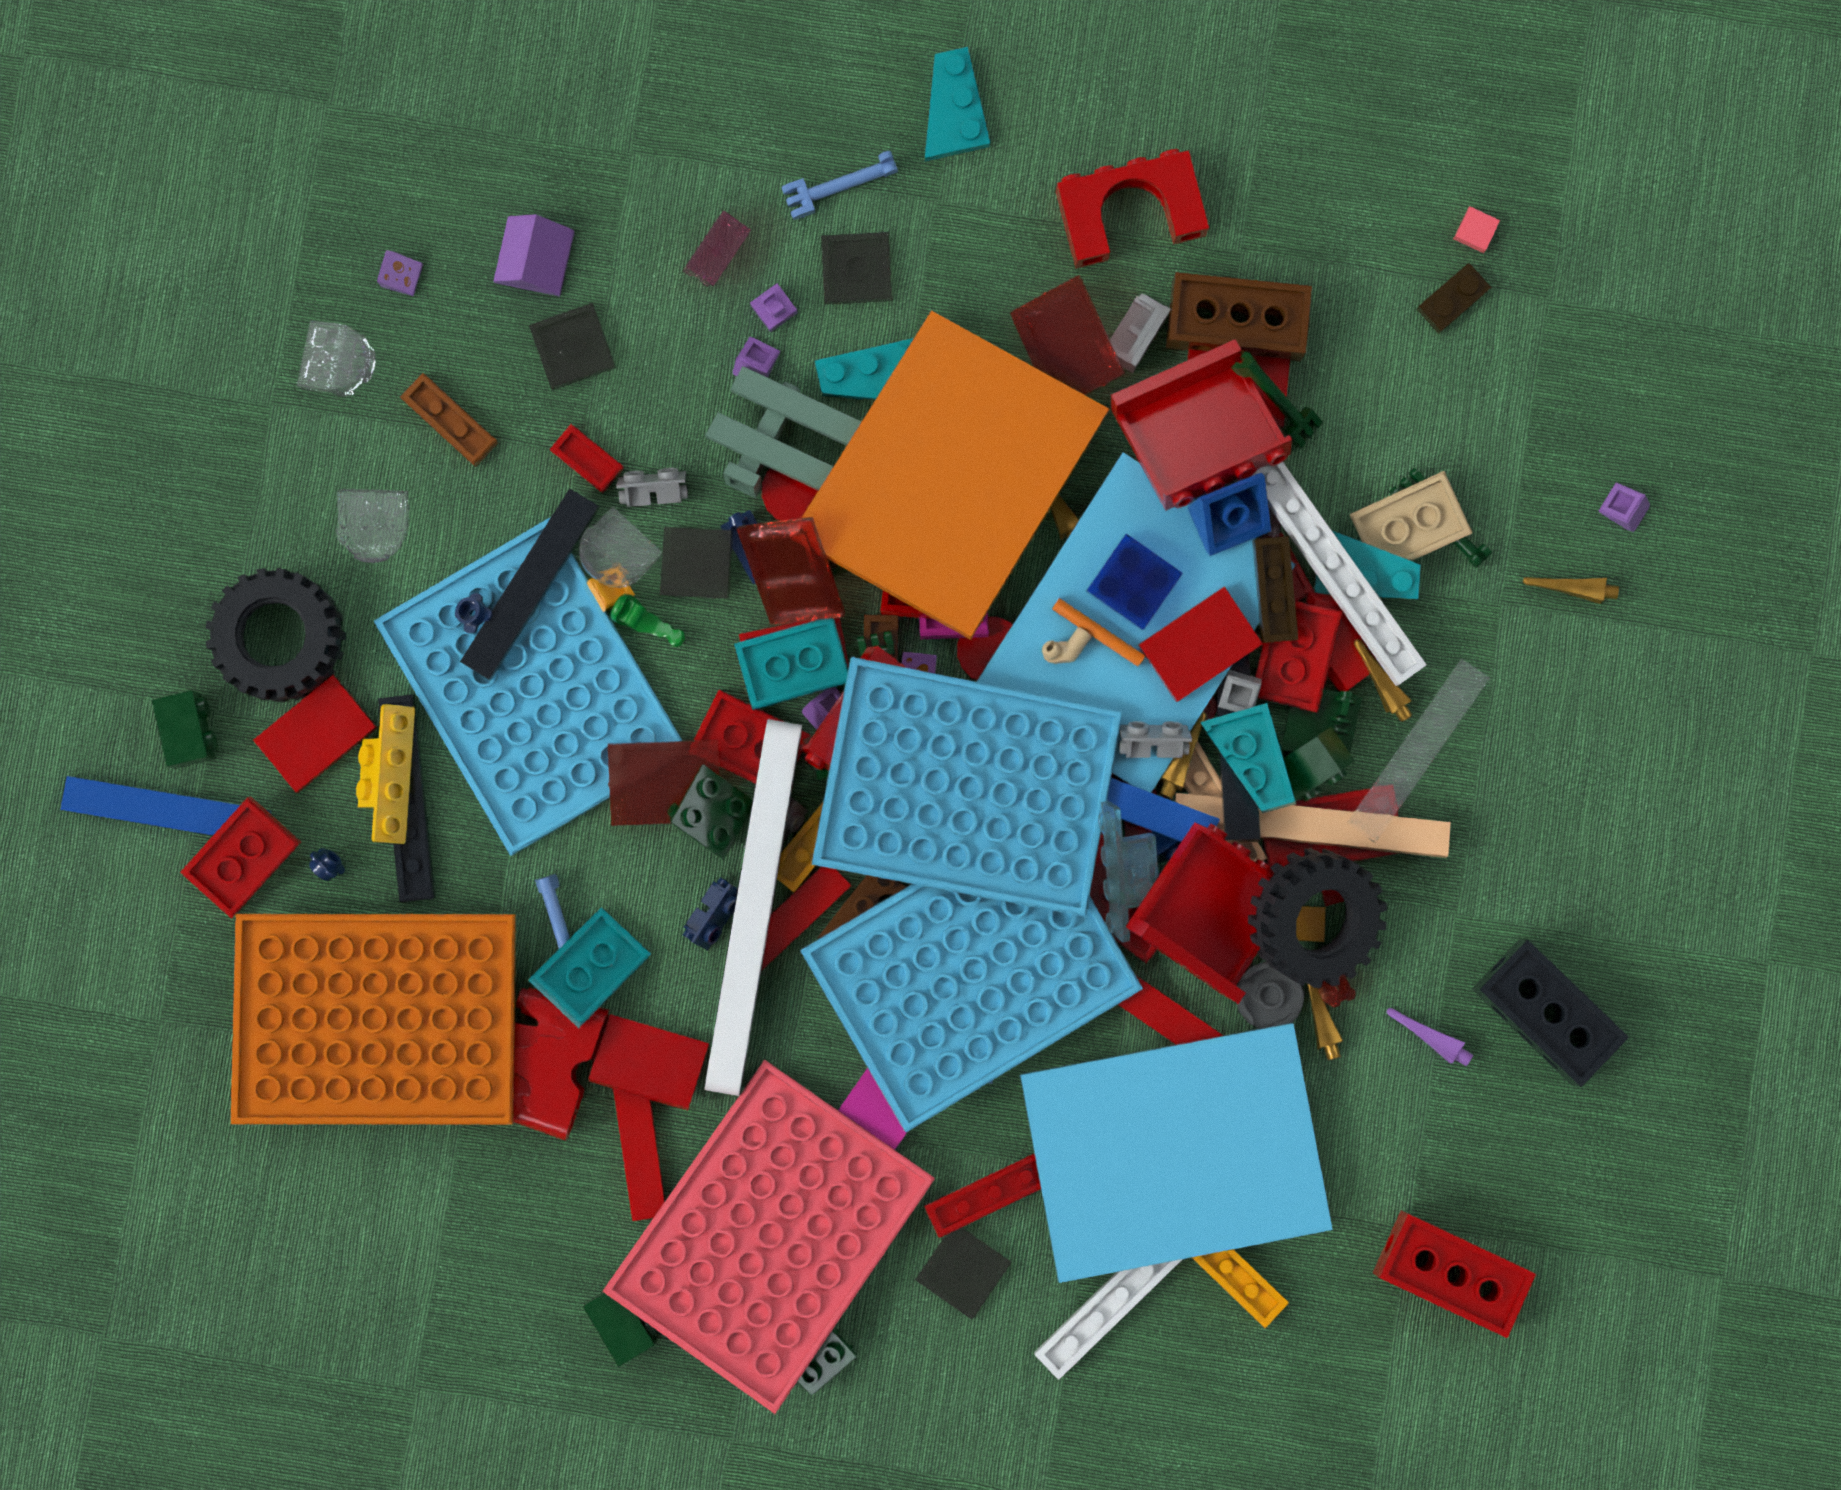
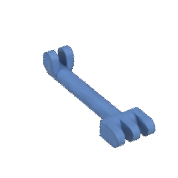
M891 151L881 153L878 156V164L808 189L803 178L782 186L784 195L796 191L798 193L786 199L788 207H794L799 204L803 206L791 211L793 220L815 213L813 201L879 177H886L897 173L898 169L894 163Z
M555 873L536 879L535 882L538 892L542 893L558 948L560 949L570 939L555 891L559 887V881Z

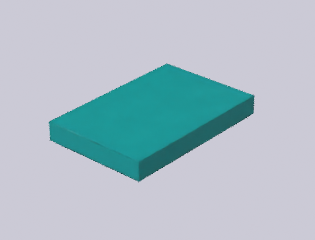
M833 616L734 644L752 710L846 684L848 667Z
M601 907L530 977L529 982L580 1028L651 956V953Z

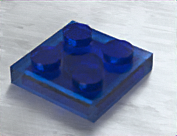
M1126 533L1088 586L1086 592L1140 630H1144L1183 573Z

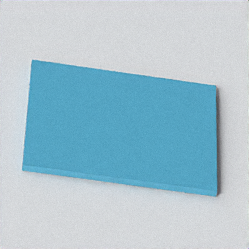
M1122 453L976 682L1123 711L1120 725H1128L1132 721H1142L1148 725H1162L1164 722L1175 721L1187 725L1190 732L1231 666L1180 701L1175 702L1146 657L1137 667L1094 637L1089 640L1074 662L1053 664L1044 659L1042 654L1043 645L1050 640L1054 642L1068 641L1077 629V626L1052 610V607L1058 598H1061L1143 653L1138 646L1139 643L1225 586L1253 630H1255L1260 620L1252 540L1254 539L1209 556L1188 511V507L1196 499H1193L1185 507H1173L1165 511L1140 463L1127 454ZM1291 561L1292 570H1293V568L1295 567L1296 564ZM1119 732L1112 774L1129 785L1151 793L1173 758H1157V746H1151L1150 758H1126L1125 754H1119V740H1122Z
M550 518L374 620L378 630L510 856L515 855L689 752L607 611L603 612L587 585L588 579L572 553L491 681L460 662L485 621L478 626L475 633L469 634L465 632L464 624L455 617L457 604L463 598L478 593L482 595L484 605L493 610Z
M851 657L811 865L1086 916L1123 711Z
M910 884L800 950L905 1132L915 1128L1143 989L1090 895L1086 916H1079Z
M1293 1023L1020 1074L1059 1283L1333 1230Z

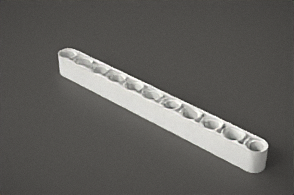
M767 720L705 1083V1090L740 1095L802 733V725Z

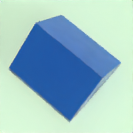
M1262 473L1201 496L1188 507V511L1209 556L1271 532L1265 476Z

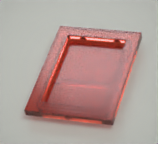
M1080 275L1073 277L1048 292H1044L1041 296L1010 312L1033 366L1076 391L1086 395L1101 386H1106L1107 383L1125 374Z
M813 517L738 526L736 530L770 625L845 616L846 613Z
M718 740L608 743V787L610 789L611 826L671 824L667 811L673 803L680 805L700 766L704 764L719 775L721 762L719 761Z

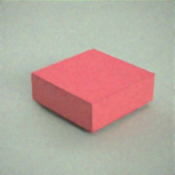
M1469 206L1453 239L1484 253L1500 220Z

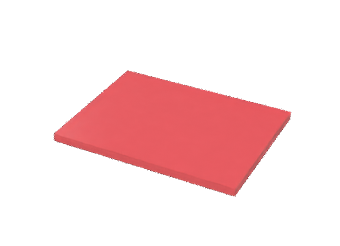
M764 1060L608 1282L603 1292L776 1414L935 1178Z

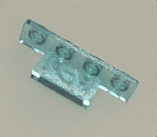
M1110 801L1101 802L1102 813H1099L1098 822L1100 830L1104 835L1101 859L1106 867L1107 880H1104L1103 883L1104 894L1109 902L1106 925L1113 936L1122 942L1130 941V930L1126 928L1129 922L1128 909L1140 906L1158 878L1156 836L1152 833L1123 837L1120 808Z

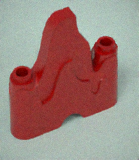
M531 987L529 989L522 988L517 998L516 1008L521 1009L522 1014L536 1019L538 1025H528L515 1021L513 1122L567 1141L574 1126L585 1091L584 1087L577 1080L576 1070L582 1062L593 1060L596 1057L610 1010L600 1007L578 1028L538 989Z

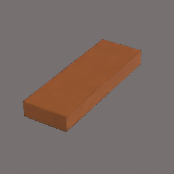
M424 373L400 396L408 406L475 467L499 443Z

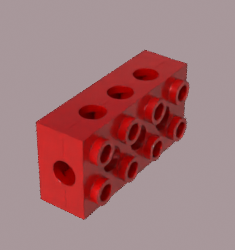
M1403 1210L1400 1211L1373 1270V1274L1378 1278L1505 1338H1508L1536 1276L1535 1273ZM1427 1250L1429 1256L1427 1263L1417 1267L1415 1264L1417 1254ZM1458 1265L1460 1268L1459 1277L1455 1281L1449 1282L1447 1279L1449 1269ZM1490 1280L1492 1284L1490 1293L1481 1297L1479 1293L1481 1284Z

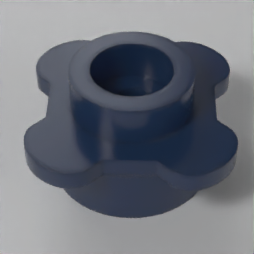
M474 593L470 597L463 598L457 604L455 617L464 624L465 632L473 634L477 631L480 624L491 619L492 610L484 605L482 595Z
M320 848L318 852L313 851L310 854L312 860L309 862V866L319 878L330 881L337 876V873L343 874L345 872L341 859L335 852Z

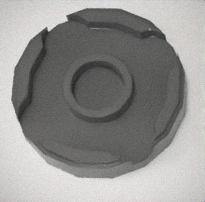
M1268 962L1252 965L1245 971L1236 985L1246 992L1240 1003H1236L1238 1012L1247 1023L1258 1029L1292 1023L1298 1017L1304 1001L1303 986L1269 966L1270 963Z

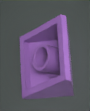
M537 214L508 216L494 283L560 297L575 231Z

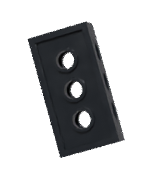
M1528 939L1518 940L1472 988L1487 1005L1572 1086L1582 1087L1629 1038ZM1524 979L1530 984V992L1525 998L1519 993V984ZM1552 1004L1555 1008V1017L1552 1021L1548 1022L1544 1017V1010L1547 1005ZM1577 1028L1580 1032V1041L1577 1045L1573 1046L1569 1036L1571 1031Z

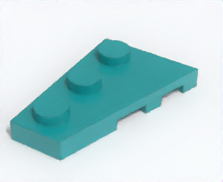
M968 47L935 54L925 162L990 147V139Z
M914 338L815 360L822 396L876 400Z
M1331 530L1378 597L1419 598L1420 564ZM1316 574L1315 593L1330 594Z
M1267 703L1200 722L1262 813L1296 804Z

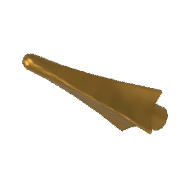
M1058 495L1050 510L1062 540L1065 537H1069L1079 519L1061 496Z
M1524 577L1522 580L1525 585L1562 592L1601 604L1604 598L1617 600L1619 586L1606 585L1607 578L1547 579Z
M1356 639L1354 646L1370 673L1386 713H1395L1400 722L1405 721L1412 716V713L1406 706L1412 700L1398 685L1395 686L1362 641Z
M1205 712L1201 713L1190 732L1192 742H1189V754L1182 755V758H1174L1161 776L1159 782L1164 783L1159 794L1166 799L1172 800L1176 789L1182 791L1191 758L1202 730L1200 722L1205 721L1207 718Z
M1307 984L1314 1019L1317 1049L1324 1048L1327 1060L1339 1058L1341 1055L1337 1044L1341 1043L1343 1039L1326 1008L1319 989Z

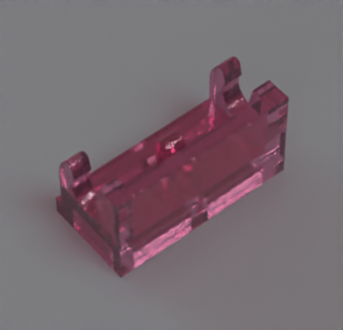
M723 210L682 271L689 276L694 275L706 287L714 286L751 229Z

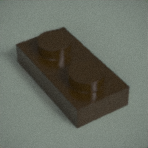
M1468 263L1421 303L1416 310L1439 334L1492 287Z

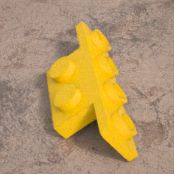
M383 704L380 713L379 738L363 739L359 750L358 760L361 769L360 780L356 786V796L359 808H374L373 842L404 844L406 842L415 717L414 707Z

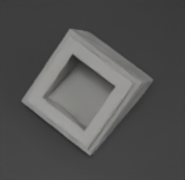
M1229 670L1218 707L1234 712L1255 707L1261 687V679Z

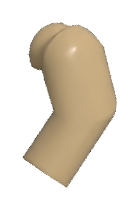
M1077 627L1068 641H1047L1042 647L1044 659L1053 664L1074 662L1092 636L1082 628Z

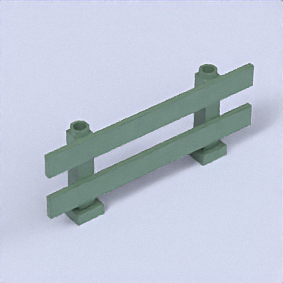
M742 366L730 391L767 408L756 430L718 412L705 437L742 455L737 465L729 461L723 473L725 484L756 498L762 488L759 474L764 465L818 491L833 466L778 441L789 419L846 446L858 429L861 421L801 394L800 389L790 383L783 382V384H780Z

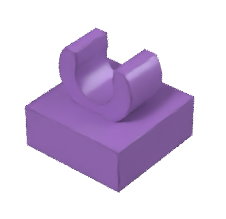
M778 283L750 302L751 307L770 333L798 313Z

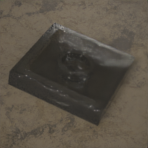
M889 232L821 235L825 305L892 301Z
M593 303L529 325L552 390L616 368Z
M664 527L660 595L729 599L733 531Z
M961 1227L943 1237L915 1280L973 1320L1011 1264V1260Z

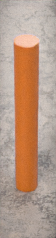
M1058 598L1052 607V610L1077 627L1082 628L1092 637L1137 667L1145 657L1143 653L1061 598Z

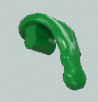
M622 594L615 602L610 614L614 622L620 625H627L637 632L649 633L658 638H666L673 647H679L684 643L686 636L683 630L674 629L670 623H664L658 616L648 612L638 599L632 595Z

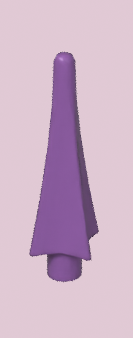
M1393 1008L1387 1009L1386 1013L1416 1034L1450 1064L1456 1060L1467 1066L1471 1061L1473 1054L1462 1048L1465 1042L1429 1028Z

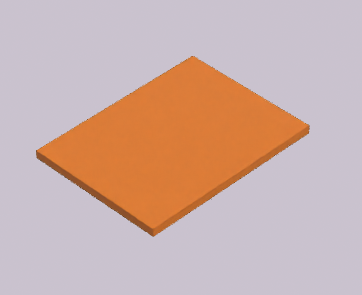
M931 310L795 527L791 538L971 640L1107 416L1109 408Z
M236 914L231 1124L512 1125L514 1101L516 915Z

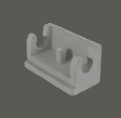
M1142 293L1140 296H1136L1102 351V355L1134 373L1166 321L1171 309Z

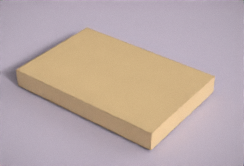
M1445 471L1349 514L1361 542L1411 561L1472 534V530Z

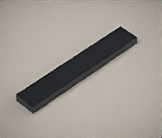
M569 488L493 608L491 619L483 624L462 657L461 663L491 681L600 508L598 505Z
M1249 654L1234 663L1229 670L1250 676ZM1226 676L1216 690L1217 717L1234 713V711L1218 707ZM1219 751L1224 832L1228 834L1225 840L1228 843L1234 841L1259 842V808Z
M414 695L378 698L379 713H381V706L383 704L415 708ZM416 708L406 842L404 844L393 843L400 903L436 899Z

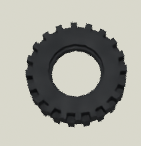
M263 568L257 569V574L251 576L243 574L237 577L239 582L232 588L227 585L222 590L225 595L219 603L214 601L211 609L215 610L212 621L207 620L206 629L210 630V640L206 641V647L212 651L214 657L211 662L215 668L222 672L224 675L222 678L227 683L232 684L239 691L250 696L276 702H286V699L292 698L297 700L304 698L305 693L316 689L327 676L334 675L336 671L333 670L337 659L342 660L344 652L340 651L341 641L346 640V632L342 631L340 622L343 621L342 614L334 606L333 603L335 601L322 590V587L299 573H292L281 568H277L276 571H268ZM275 603L288 605L298 612L304 622L306 637L303 648L294 659L284 665L267 666L260 664L250 656L245 647L243 633L246 622L254 611L264 605Z
M1312 848L1305 849L1303 857L1293 852L1287 855L1289 862L1287 865L1282 866L1275 863L1270 867L1275 874L1269 881L1261 878L1258 883L1264 889L1260 897L1252 896L1250 904L1257 907L1256 915H1248V924L1257 930V932L1250 935L1251 941L1261 948L1257 953L1262 959L1270 963L1269 966L1298 984L1304 986L1306 982L1314 988H1322V982L1325 981L1331 986L1340 985L1339 976L1345 975L1350 979L1355 977L1357 973L1354 967L1359 963L1367 966L1372 961L1367 956L1371 947L1379 950L1382 942L1376 939L1378 930H1386L1387 922L1380 919V912L1387 911V903L1378 899L1377 896L1383 890L1379 884L1371 881L1373 875L1369 871L1330 850L1323 849L1322 853ZM1323 890L1337 891L1343 897L1346 905L1345 921L1339 934L1329 944L1320 949L1310 950L1304 948L1298 942L1296 936V922L1302 906L1313 895Z

